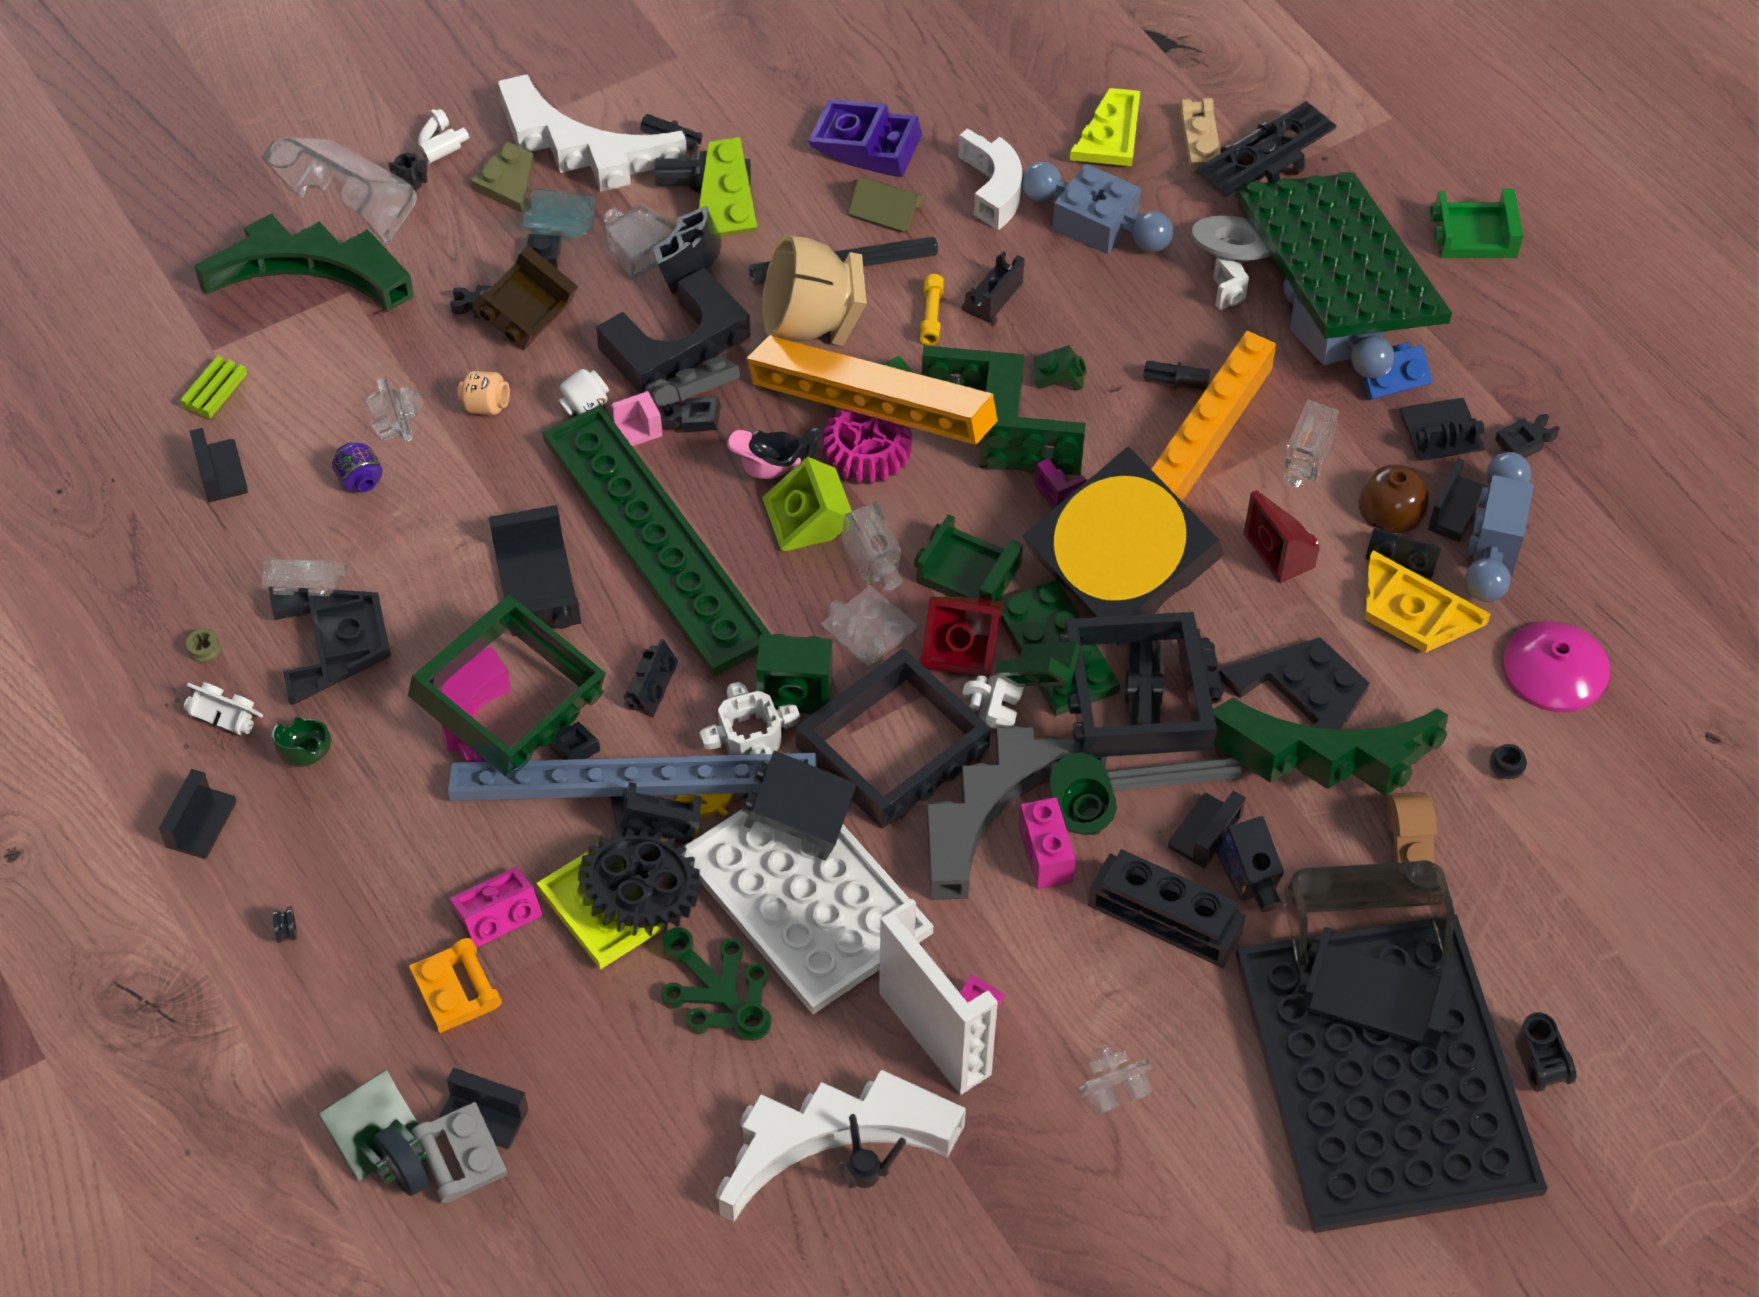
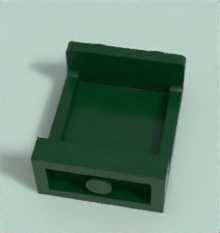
M948 514L942 524L938 523L933 528L930 543L926 549L921 548L914 560V567L917 568L916 583L949 597H973L999 601L1022 565L1023 544L1010 539L1005 549L956 529L954 527L955 517Z

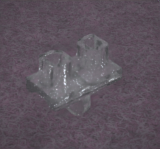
M386 376L378 379L379 390L365 397L367 406L375 417L384 413L387 414L372 422L376 434L383 441L397 435L404 442L413 439L414 436L408 418L416 417L417 411L423 407L424 401L421 393L410 390L408 387L401 388L399 392L398 390L391 389Z
M1104 1045L1097 1049L1099 1060L1088 1063L1092 1074L1104 1071L1105 1075L1085 1082L1084 1085L1077 1088L1081 1099L1088 1097L1097 1115L1119 1107L1112 1088L1116 1085L1124 1084L1130 1102L1152 1094L1151 1083L1147 1073L1153 1067L1148 1058L1118 1069V1064L1128 1061L1125 1050L1113 1054L1110 1047Z

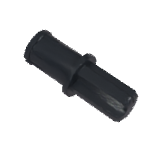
M646 114L642 118L640 130L650 135L683 131L686 138V148L694 152L698 151L699 146L696 144L701 145L703 133L680 126L675 120L669 122L650 114Z
M1146 361L1143 377L1145 380L1174 384V388L1180 385L1206 390L1211 369L1181 365V362H1178V365Z

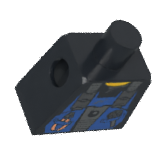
M1263 815L1228 826L1216 853L1238 898L1241 901H1245L1255 897L1261 912H1268L1279 907L1282 903L1276 887L1284 871Z

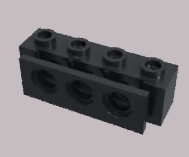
M1123 849L1120 850L1117 856L1109 853L1090 886L1089 907L1223 969L1243 933L1246 915L1239 912L1236 908L1237 901Z

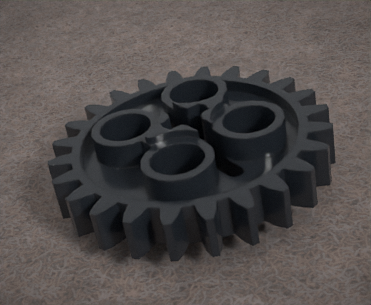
M627 828L625 837H622L617 831H612L611 841L601 836L599 837L598 846H589L588 855H583L581 867H579L577 881L580 882L578 893L584 894V906L593 905L591 911L593 917L604 914V926L615 921L617 922V932H621L625 926H630L632 935L636 936L640 927L644 928L648 936H650L654 926H657L665 933L667 932L668 922L678 927L681 916L686 918L690 916L691 908L696 907L701 881H698L700 869L694 868V857L685 858L687 850L685 846L677 849L674 848L675 838L672 837L663 842L661 841L660 831L652 838L648 837L646 828L641 830L640 836L634 835L632 829Z

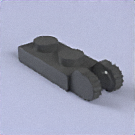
M715 357L707 360L706 365L699 368L680 370L675 374V377L667 381L660 378L655 380L654 383H647L643 390L644 392L648 391L654 403L662 407V405L666 406V404L669 405L679 400L682 401L739 378L740 372L738 365L726 357Z

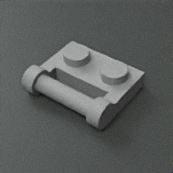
M476 1102L432 1122L419 1124L410 1131L421 1143L422 1151L427 1153L428 1158L426 1160L439 1187L437 1195L441 1203L454 1201L508 1176L507 1169ZM442 1134L446 1135L465 1178L459 1181H453L435 1141V1138Z

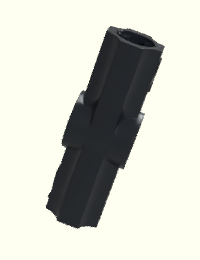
M707 151L695 152L690 159L656 158L655 185L689 186L693 191L701 193ZM744 159L749 186H751V159Z
M1161 641L1130 642L1129 671H1127L1125 702H1128V726L1160 724V704H1162L1164 674L1160 673Z

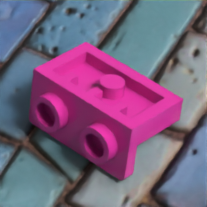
M517 866L449 898L454 912L467 928L468 934L476 947L482 946L542 916L533 886Z

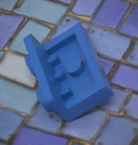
M1410 342L1393 346L1394 363L1385 375L1374 379L1361 376L1368 401L1433 383L1423 345L1411 347Z

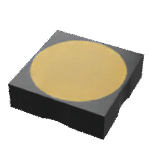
M1129 446L1023 535L1031 553L1056 580L1058 579L1061 585L1071 590L1078 597L1086 612L1092 618L1156 614L1168 598L1189 586L1224 556L1219 539Z

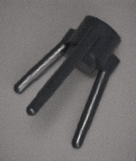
M851 1114L849 1116L853 1154L849 1159V1166L845 1162H841L839 1168L846 1177L849 1188L856 1186L869 1188L878 1182L880 1176H887L889 1174V1167L903 1149L906 1140L903 1137L899 1138L885 1159L880 1162L876 1153L862 1148L857 1117L855 1114Z

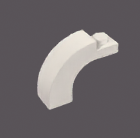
M967 128L959 135L958 157L984 173L990 179L989 182L975 193L974 216L998 231L1011 220L1018 209L1022 185L1021 162L1015 150L1001 137L990 143L984 137L977 135Z

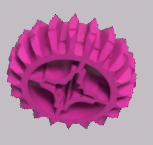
M837 409L835 417L828 418L827 427H824L822 432V452L825 455L827 465L836 468L838 474L843 473L846 481L855 477L858 484L863 479H869L873 485L876 478H881L886 482L889 474L897 476L900 468L906 467L908 458H910L912 453V433L908 426L849 410Z

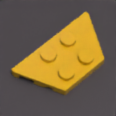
M1374 550L1372 551L1368 565L1364 620L1424 653L1484 627L1489 622L1491 614Z

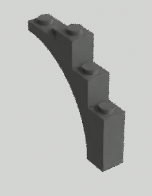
M1009 726L997 728L995 747L997 765L977 763L972 766H963V803L943 801L937 804H928L927 830L931 900L968 899L971 865L976 850L988 828L1003 810L1016 799L1033 788L1050 781L1052 770L1060 759L1072 753H1080V742H1076L1073 738L1059 739L1057 737H1047L1044 739H1034L1033 727ZM1095 757L1106 768L1107 757Z

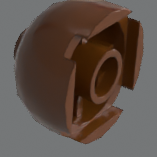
M1400 464L1386 465L1375 470L1366 478L1359 497L1360 513L1366 522L1372 526L1373 523L1384 527L1383 529L1386 532L1405 533L1415 529L1425 516L1429 503L1427 485L1419 473L1410 467Z

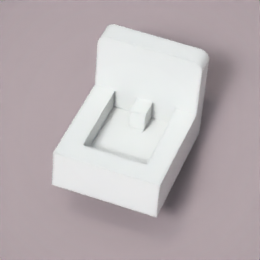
M1217 256L1213 279L1219 285L1216 306L1219 310H1222L1229 306H1235L1246 299L1249 276L1245 273L1243 266L1239 262H1236L1234 259Z

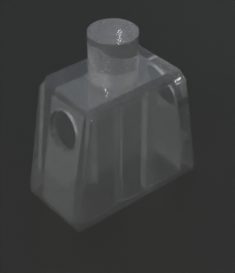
M636 206L625 214L614 207L609 209L604 216V222L607 224L605 227L607 249L632 281L658 265L653 247L668 238L676 228L643 206Z
M1307 399L1286 448L1284 469L1287 472L1284 480L1288 484L1301 487L1305 479L1317 480L1335 443L1339 410Z
M877 501L845 514L840 546L864 583L872 584L880 581L885 591L897 588L903 582L898 572L901 548Z

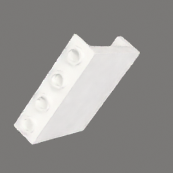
M912 898L903 905L896 904L892 906L880 918L879 994L961 1095L992 1075L998 1002L988 990L969 1003L962 997L915 939L916 902Z

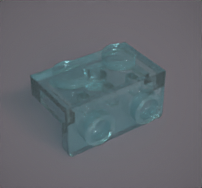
M535 188L532 191L531 208L523 213V226L532 227V232L548 234L551 233V230L563 231V235L566 237L580 238L582 234H586L594 227L596 198L593 195Z

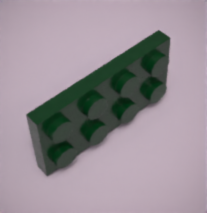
M1058 579L998 601L1004 602L1001 623L1019 654H1021L1022 647L1025 644L1059 642L1058 635L1064 634L1066 619L1080 618ZM1096 644L1081 645L1091 703L1119 693L1120 683ZM1070 685L1038 686L1055 717L1069 712L1068 692H1071Z

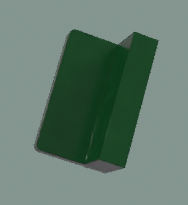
M1076 642L1025 644L1022 647L1019 659L998 660L995 674L1017 687L1071 685L1080 645Z

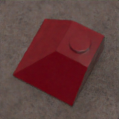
M1259 491L1251 492L1243 535L1279 583L1314 569L1319 552V543L1312 533H1308L1298 520Z
M930 597L920 663L925 668L973 676L982 675L990 678L1004 602L973 597Z

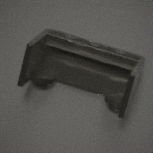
M1431 861L1309 867L1295 872L1285 884L1284 905L1298 966L1306 965L1307 913L1429 905L1443 957L1451 956L1455 909L1444 872L1440 866Z

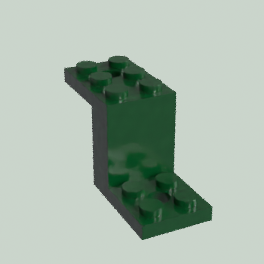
M923 346V376L993 394L998 421L981 439L980 467L997 470H1020L1033 473L1036 472L1037 463L1049 458L1056 469H1061L1065 476H1081L1086 423L1019 417L1024 354ZM950 374H959V375H961V376L956 377V376H952V375H950ZM1049 445L1054 446V448H1048L1044 446Z

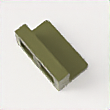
M858 177L849 214L907 232L910 228L915 208H922L925 196L868 177Z

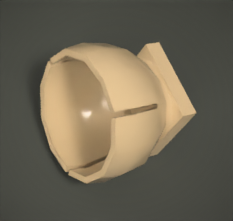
M785 235L776 246L777 249L774 250L767 269L762 294V323L765 333L789 341L809 342L830 332L831 344L844 346L867 305L862 255L850 252L843 263L828 245L806 237Z

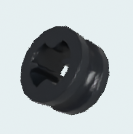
M287 907L284 912H280L278 908L273 909V927L277 943L282 942L285 937L297 940L293 907Z

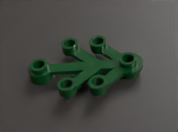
M675 927L668 930L663 937L665 955L673 961H682L706 987H686L675 982L668 983L662 989L664 1005L670 1009H677L684 1003L721 1004L731 1012L707 1013L702 1008L690 1010L686 1016L687 1028L696 1035L705 1033L709 1028L734 1029L739 1037L748 1041H755L765 1037L771 1029L770 1013L761 1006L763 987L768 982L767 968L761 963H752L746 968L745 981L748 985V993L745 1004L735 993L738 962L743 958V945L741 941L736 938H728L722 942L720 951L723 965L720 978L693 950V937L687 929ZM676 945L685 947L682 950H672ZM729 948H736L738 950L736 954L732 955L727 954L725 951ZM753 973H761L763 977L758 980L752 979L750 975ZM672 992L680 994L676 999H669L667 997ZM695 1018H703L705 1020L700 1025L692 1023V1020ZM751 1020L759 1023V1025L749 1027L745 1024Z

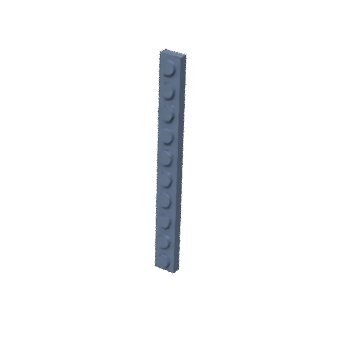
M815 753L785 754L816 767ZM772 754L529 761L522 769L516 767L506 777L488 762L452 763L448 794L450 801L623 796L629 782L636 783V793L645 795L749 793L750 791L756 793L759 783L754 782L753 779L761 760L768 762Z

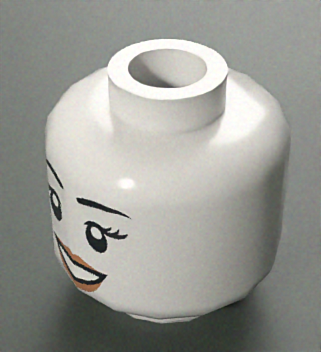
M580 369L560 385L559 389L563 397L558 401L569 416L574 413L580 415L599 405L604 406L608 400L606 393L610 390L595 370L589 372L586 369Z

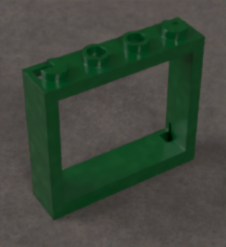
M509 594L412 675L408 697L506 777L516 767L522 769L530 761L533 752L539 746L542 748L548 746L555 738L557 730L563 725L566 727L570 726L578 718L581 709L586 704L592 706L599 700L604 692L601 688L606 672ZM507 629L579 687L511 748L437 689Z

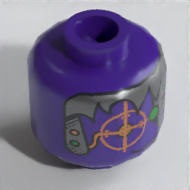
M350 442L341 446L332 460V469L343 488L352 493L372 490L382 476L383 469L371 447L364 443Z

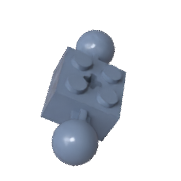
M1046 161L1032 163L1022 175V188L1030 199L1037 202H1046L1054 197L1058 198L1054 203L1053 230L1108 254L1126 230L1132 232L1133 239L1138 247L1147 252L1161 251L1172 240L1173 225L1165 214L1158 211H1148L1140 216L1138 215L1141 197L1140 187L1087 163L1070 184L1063 182L1057 167Z
M1285 278L1283 285L1286 299L1294 305L1290 331L1323 365L1351 359L1357 373L1372 379L1382 377L1391 369L1394 363V351L1390 343L1383 338V332L1325 339L1291 284Z
M1515 452L1501 453L1489 463L1487 479L1490 487H1482L1478 507L1483 509L1476 508L1473 520L1472 534L1475 535H1471L1467 549V555L1473 556L1471 566L1466 572L1465 584L1471 596L1481 602L1497 601L1508 592L1525 535L1534 484L1529 483L1531 480V467L1528 461L1522 455Z

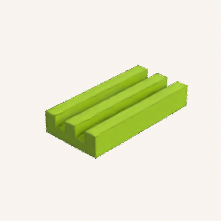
M217 355L180 399L182 408L211 419L248 374L246 366L240 364L237 367L234 361L228 360L225 362L224 357ZM229 374H231V376L226 380V382H225V383L221 386V388H220V387H219L220 384L225 380V378H226ZM210 396H213L211 400L203 408L202 406L205 404V402L210 398Z

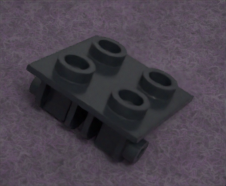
M1464 397L1400 408L1401 415L1420 461L1485 450L1479 435L1484 433V424L1482 420L1477 421L1475 418H1472Z

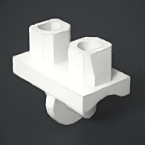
M979 675L976 681H969L964 685L962 694L970 702L969 707L972 710L980 709L979 717L989 727L997 730V728H1006L1014 725L1017 712L1002 706V700L1016 705L1020 700L1024 687H1017L998 675L991 676L988 682L985 676Z

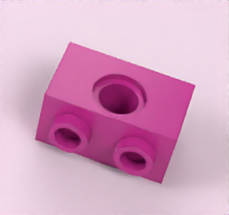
M1057 797L1021 804L1019 830L1037 889L1072 883L1074 880L1076 858Z

